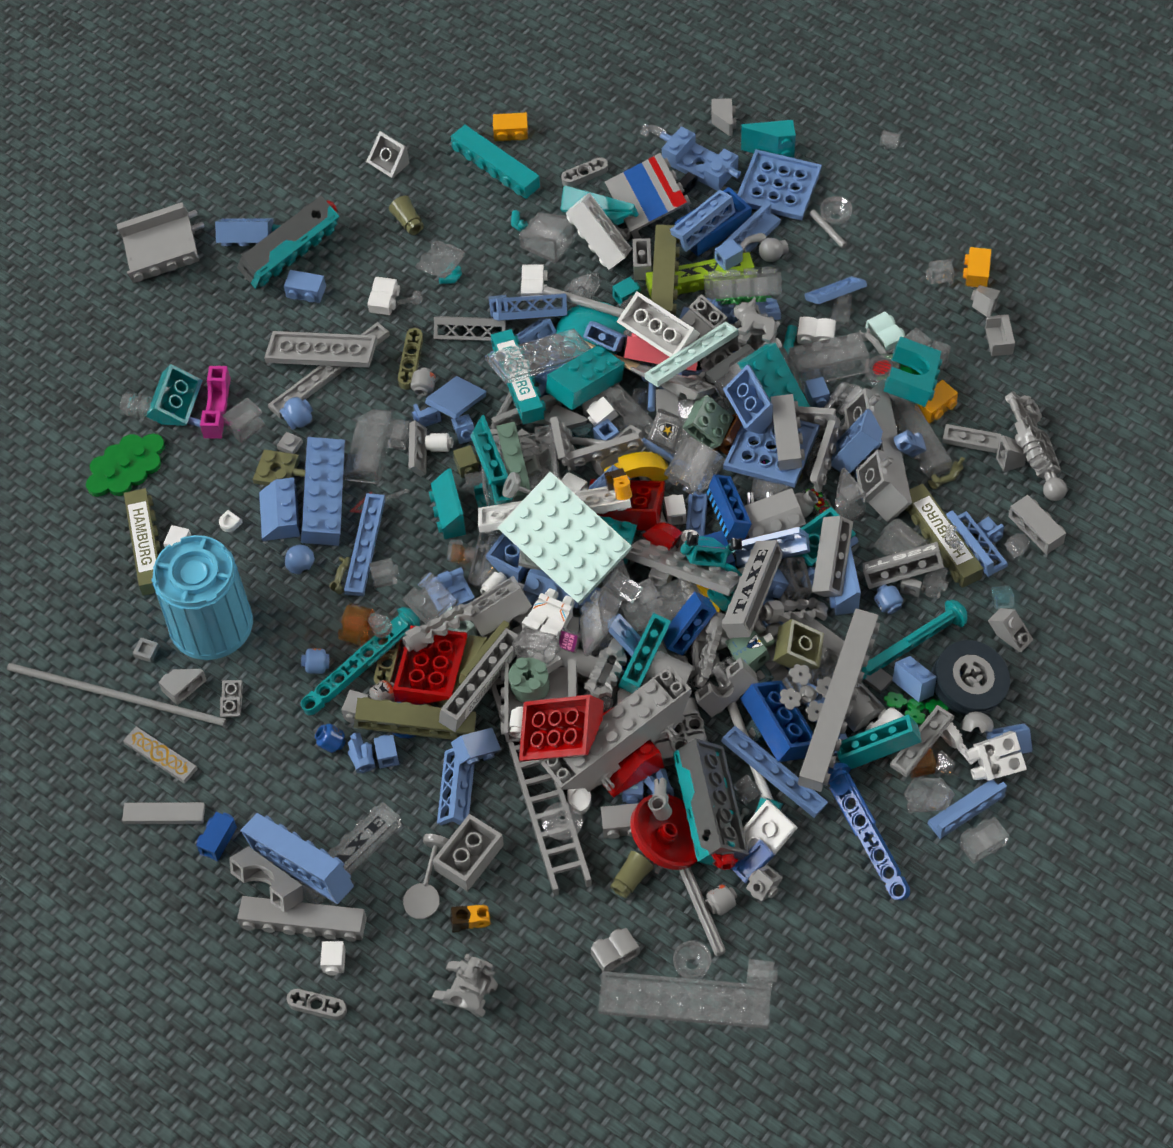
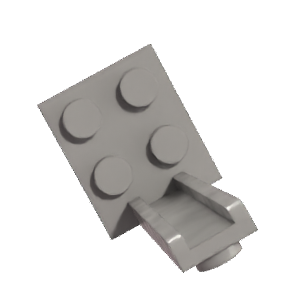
M798 406L799 412H795L796 417H800L802 421L820 425L818 435L823 436L810 476L811 483H814V490L821 492L823 485L826 484L827 471L831 468L832 456L836 453L837 440L843 435L844 429L840 427L841 421L836 417L835 408Z
M557 416L550 418L558 459H562L563 465L568 467L569 472L576 470V466L585 465L586 462L599 461L606 456L619 455L622 451L635 450L639 446L644 445V441L639 434L634 432L575 450L570 442V439H572L571 430L566 428L564 421L561 422Z

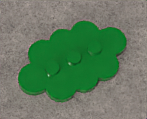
M130 434L124 436L119 444L107 447L103 456L94 458L90 463L92 475L86 481V488L89 494L99 497L110 492L115 496H122L124 493L129 492L132 486L144 483L147 474H153L160 469L161 459L159 455L165 448L163 438L158 434H148L143 438Z

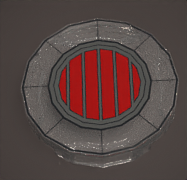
M879 354L866 362L864 375L868 382L877 385L882 379H887L892 367L901 370L900 363L891 360L892 354Z

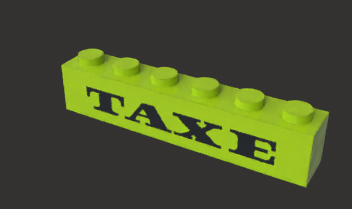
M750 252L743 253L742 262L727 271H724L715 259L679 266V272H675V275H678V286H674V289H677V295L754 280L755 267ZM653 271L646 272V286L650 299Z

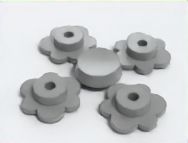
M795 664L794 668L789 670V675L793 678L792 681L794 683H799L803 687L800 689V692H795L793 688L781 690L780 696L782 698L780 703L785 704V708L788 710L799 707L800 700L809 703V707L806 708L808 719L812 722L818 721L823 703L818 704L814 700L817 697V693L826 698L832 679L830 677H824L823 680L819 679L815 690L812 686L806 685L808 680L811 679L808 666Z

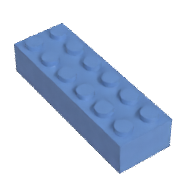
M307 438L301 543L339 546L345 440Z
M256 813L241 829L242 834L253 850L259 852L268 861L273 862L282 871H285L334 903L339 904L354 887L350 880L351 875L343 868L344 863L338 857L332 858L324 849H317L311 841L302 840L296 832L290 833L282 824H275L269 816L266 815L264 817Z

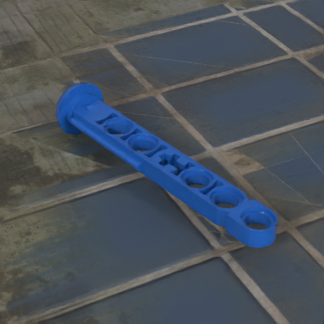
M842 762L835 763L834 767L828 770V773L831 774L828 784H830L829 788L855 836H858L881 880L887 883L885 887L890 896L895 900L903 901L907 899L910 895L909 885L905 878L901 876L897 863L875 825V819L853 779L848 774L851 768ZM854 798L856 806L853 809H849L848 801ZM863 815L866 820L865 824L860 827L857 824V819ZM869 834L874 835V837H872L873 843L868 841V839L870 838ZM879 850H883L885 854L882 861L876 859V854ZM892 867L894 876L888 879L886 877V870ZM902 885L904 893L898 897L895 889L897 886Z

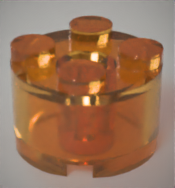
M349 603L341 619L343 630L339 629L338 639L363 646L369 640L368 631H372L374 628L375 619L373 618L375 610Z

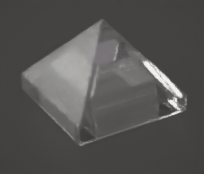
M940 751L936 761V771L951 776L955 763L943 751Z

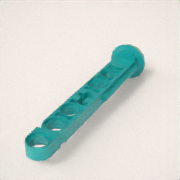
M953 599L946 601L944 613L870 659L867 667L862 668L861 672H864L862 680L866 679L867 675L871 676L952 623L963 627L968 619L965 607L959 601Z
M408 607L398 608L397 612L399 615L391 620L315 688L314 692L311 691L301 700V707L305 714L314 715L325 706V703L335 698L405 637V632L410 629L411 625L420 626V619L416 612ZM382 638H388V642L386 644H379V641ZM367 651H374L371 657H364ZM337 677H345L341 683L335 682ZM330 689L329 694L326 696L320 695L322 690ZM309 702H315V706L313 708H306V705Z

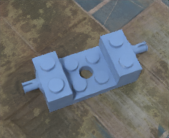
M682 126L671 136L665 132L660 134V139L667 141L662 147L663 159L667 157L671 167L684 174L688 172L698 176L699 182L717 191L732 176L736 178L740 176L741 172L738 171V155L726 149H723L718 155L696 143V134ZM703 162L704 164L697 165L696 163Z

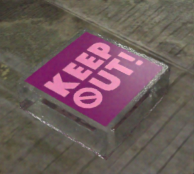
M562 628L557 648L575 654L581 634Z

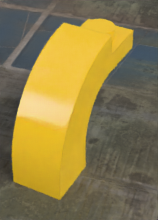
M653 452L626 454L618 457L619 462L613 464L618 469L623 468L630 479L644 476L652 481H665L672 477L667 461Z

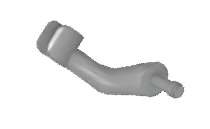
M758 233L746 237L740 243L743 253H746L745 248L747 245L755 242L761 243L766 239V235Z
M867 328L866 333L859 330L860 340H869L883 358H887V354L894 352V348L886 351L881 342L870 333L869 328Z

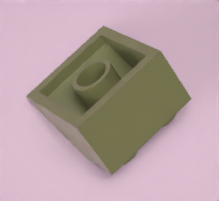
M790 619L778 628L774 662L788 668H794L795 664L800 666L806 665L809 669L820 668L824 633L794 619Z

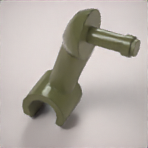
M961 457L959 462H953L948 475L938 478L936 474H933L931 476L932 480L928 481L931 488L937 489L944 483L954 481L963 469L962 462H964L965 458Z
M339 557V561L342 563L337 569L335 580L330 583V589L338 594L344 592V586L340 583L343 574L350 567V557L345 559Z

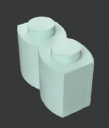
M886 312L866 322V330L867 328L870 329V333L881 342L886 351L895 349L900 336L905 338L904 330L895 325L893 316Z

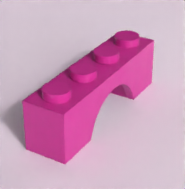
M209 366L207 376V407L205 411L202 410L200 422L203 438H222L231 380L227 366Z

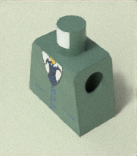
M755 630L752 631L750 637L731 638L725 641L735 661L741 657L754 671L770 660L771 657L766 648L776 643L771 633L759 638Z

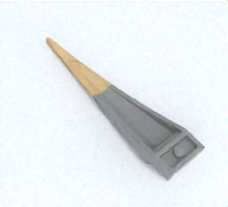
M584 341L583 345L589 349H592L596 346L587 341ZM613 354L625 363L624 367L643 378H645V373L652 369V367ZM678 374L660 385V387L684 400L687 398L690 400L700 399L706 395L714 394L716 389L715 386L702 379Z

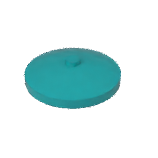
M577 305L568 310L567 315L562 316L556 328V340L561 352L568 359L573 360L590 350L583 345L584 341L597 346L596 343L590 342V340L583 337L590 321L602 324L626 336L628 335V329L617 323L619 319L617 316ZM604 348L605 350H607V351H609V352H611V353H613V354H617V353H618V352H613V351H611V350H609V349Z

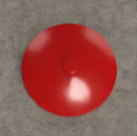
M653 795L642 799L634 808L630 820L633 839L641 852L655 864L667 869L683 870L693 866L697 862L684 802L677 797L668 795V803L672 808V814L668 819L661 821L656 819L648 805Z

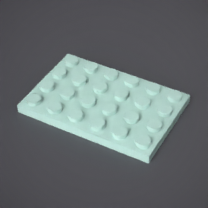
M551 472L544 477L498 527L506 537L579 605L633 548Z

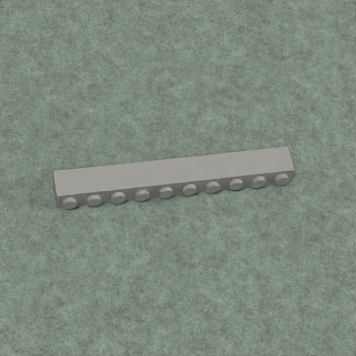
M855 609L799 775L798 785L822 792L823 785L827 786L831 774L828 773V770L834 767L836 757L833 755L835 750L839 751L842 739H839L841 733L845 734L848 724L845 722L846 716H851L853 706L850 704L852 700L857 698L859 689L856 686L857 683L861 684L864 672L861 671L863 667H867L870 657L867 653L868 650L872 651L875 639H872L873 634H878L880 623L877 622V614Z

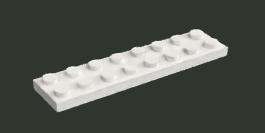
M607 486L573 492L595 513L604 514L608 511H623L631 508L630 499L617 500L615 491H608ZM522 501L478 508L479 532L491 533L499 530L500 524Z

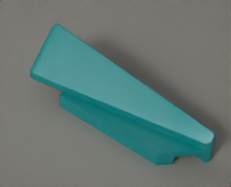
M569 186L563 187L562 212H567L585 195L590 193L613 224L619 225L624 223V218L628 216L638 217L639 215L635 205L632 203Z
M482 415L471 434V438L488 482L491 485L495 503L498 505L510 503L513 497L506 498L503 496V486L508 474L486 418Z

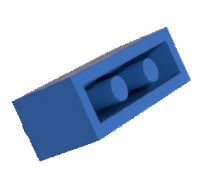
M695 591L669 624L662 639L667 649L679 655H684L717 611L708 597Z

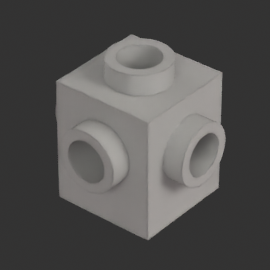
M766 865L751 874L748 879L750 882L746 889L758 900L771 899L778 892L777 886L783 878Z

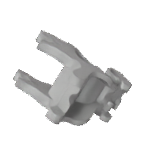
M466 954L464 957L466 961H450L446 967L448 971L457 972V977L451 989H447V991L436 990L432 998L441 1000L446 1005L466 1009L475 1016L483 1018L485 1014L483 1009L485 1004L484 996L489 994L490 991L495 992L498 986L493 978L495 972L492 971L493 965L489 962Z

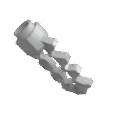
M801 598L796 602L786 600L785 603L774 600L768 601L762 606L759 617L767 624L780 621L786 623L790 618L802 622L803 617L807 621L813 622L815 616L824 621L827 618L828 607L825 603L815 598H810L809 600ZM807 607H809L810 609H813V610H812V611H805L804 609H806ZM796 608L801 610L800 612H792Z
M459 604L452 610L442 614L439 618L430 620L427 625L415 626L406 631V636L402 638L403 643L409 652L412 650L417 652L425 648L428 643H433L434 635L445 636L448 634L447 628L458 629L460 628V621L474 620L472 614L476 611L471 604Z
M716 612L705 626L707 633L705 639L708 643L701 652L704 658L697 665L700 671L693 680L695 687H704L709 675L712 674L713 661L719 641L726 635L725 630L722 628V620L725 617L723 613Z
M615 638L611 640L607 648L600 651V659L595 662L594 670L590 673V679L584 689L590 691L592 696L599 699L605 695L612 696V686L617 685V677H620L622 674L621 665L626 666L627 663L626 650ZM606 662L614 663L605 686L597 687V682L606 666Z

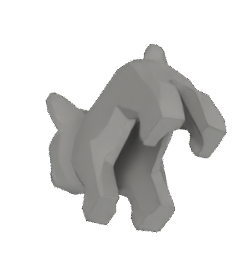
M755 297L750 302H741L734 307V316L741 321V327L738 329V334H741L738 337L739 343L747 344L752 336L763 335L762 340L766 341L762 346L775 343L780 321L775 322L772 318L758 314L755 308Z

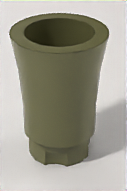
M408 196L398 197L390 204L389 211L409 234L416 235L423 229L424 225L421 222V218Z
M630 851L610 888L619 896L627 898L643 878L654 869V866L641 854Z

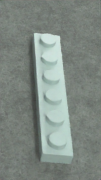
M727 322L722 323L647 371L645 379L659 387L738 336V329Z

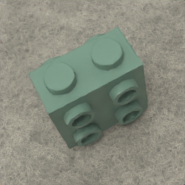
M706 395L695 401L683 429L710 451L721 445L734 417Z

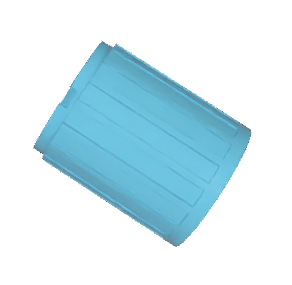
M193 535L180 538V542H176L172 546L169 544L158 555L153 567L152 578L171 640L182 653L195 659L213 660L225 657L244 644L253 626L252 610L233 554L222 543L211 537Z

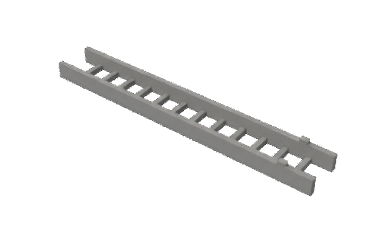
M498 678L492 685L491 692L500 721L503 723L504 717H501V702H504V699H501V695L499 696L496 686L504 684V682L501 681V678ZM507 742L553 895H559L554 874L580 867L586 886H592L591 877L563 790L550 774L527 780L524 779L522 769L540 765L545 759L520 763L516 753L520 752V745L514 746L513 742ZM549 780L554 781L555 791L530 797L527 786ZM559 797L562 808L535 814L532 804ZM564 814L566 826L544 832L540 831L538 821ZM570 832L573 843L546 850L543 839ZM575 849L578 861L554 868L551 867L549 856Z

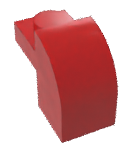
M660 522L654 524L642 536L650 541V544L667 547L670 551L675 547L683 532L669 523Z

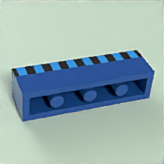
M714 474L706 493L726 540L731 538H742V540H745L752 523L731 476Z

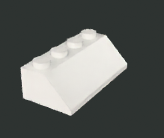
M590 193L585 195L566 212L568 221L576 226L580 237L585 238L590 250L598 255L600 263L607 267L608 270L625 259L632 250Z
M639 292L635 293L617 320V323L669 357L696 341L700 335L693 327Z

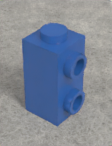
M215 812L213 818L211 817L208 820L205 832L198 837L196 843L201 855L215 861L219 860L237 828L231 815Z

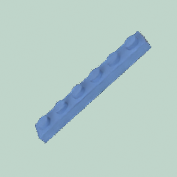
M366 493L345 584V595L364 596L385 504V495Z
M736 726L722 738L721 742L813 818L826 807L828 801L813 789L798 785L799 778Z

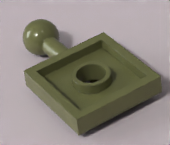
M264 449L254 474L253 482L268 486L276 479L293 478L294 476L305 478V470L297 469L300 461L299 455ZM275 467H281V469L277 470L276 472L272 471V469Z

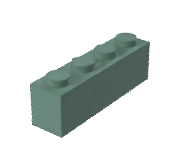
M515 421L496 426L508 476L511 472L518 473L521 477L520 486L531 490ZM518 490L513 499L515 502L523 501L529 494Z

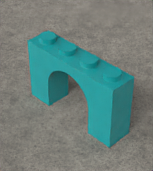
M900 336L891 360L913 368L920 375L911 374L892 367L883 391L925 407L928 400L932 401L935 393L934 389L938 381L939 368L942 364V359H940L941 351Z

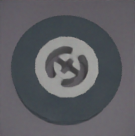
M962 640L948 646L936 660L932 670V674L937 677L935 685L937 696L948 708L962 715H967L971 712H982L984 714L991 712L1004 699L1010 685L1009 671L1003 658L990 646L973 640Z

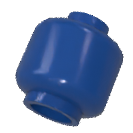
M330 723L321 725L315 734L317 745L330 753L341 750L346 742L344 731Z

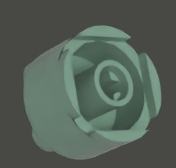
M521 657L510 668L508 678L511 692L519 702L536 701L541 698L544 699L548 695L550 681L544 662L535 658Z

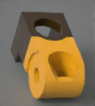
M623 468L604 473L608 491H615L617 500H627L632 497L630 480Z
M485 905L451 907L452 933L474 927L485 928L491 924L489 908Z

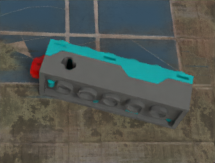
M322 195L244 253L238 263V270L255 289L259 286H265L270 281V277L273 275L274 277L278 276L283 271V267L286 265L288 267L296 261V257L299 255L301 257L309 251V247L312 245L314 247L322 241V237L325 235L328 237L335 231L334 228L338 225L337 221L340 217L337 214L335 204L332 201H326Z
M695 738L673 752L695 855L698 862L717 866L722 870H728L734 867L736 862L748 856L749 852L723 746Z

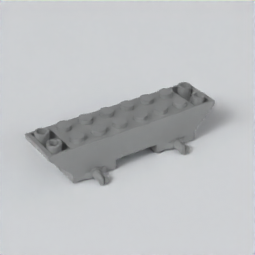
M882 379L871 390L866 388L862 390L844 408L845 422L841 429H844L845 432L867 409L872 411L883 431L882 443L877 450L873 449L869 458L866 461L863 460L856 469L857 484L850 492L853 496L861 493L862 501L868 502L886 522L890 523L912 503L902 453L894 442V437L898 434L889 393L883 391L886 379Z
M669 665L603 715L601 725L588 755L545 759L541 764L562 790L585 788L590 792L596 786L603 784L610 791L609 785L612 789L615 785L609 778L621 768L618 763L649 739L654 743L660 737L668 735L672 741L678 740L679 735L674 731V728L685 719L683 712L692 690Z

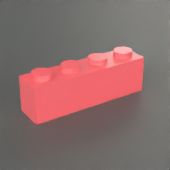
M636 334L627 335L623 354L624 358L660 364L669 358V356ZM698 362L694 363L686 370L696 371Z

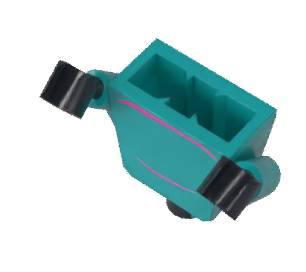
M687 533V540L681 546L680 551L683 555H686L690 564L725 567L727 557L734 553L735 550L742 549V538H731L730 544L724 546L712 537Z

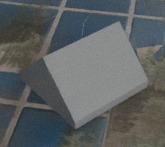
M379 131L366 162L394 178L409 164L408 150L405 145Z

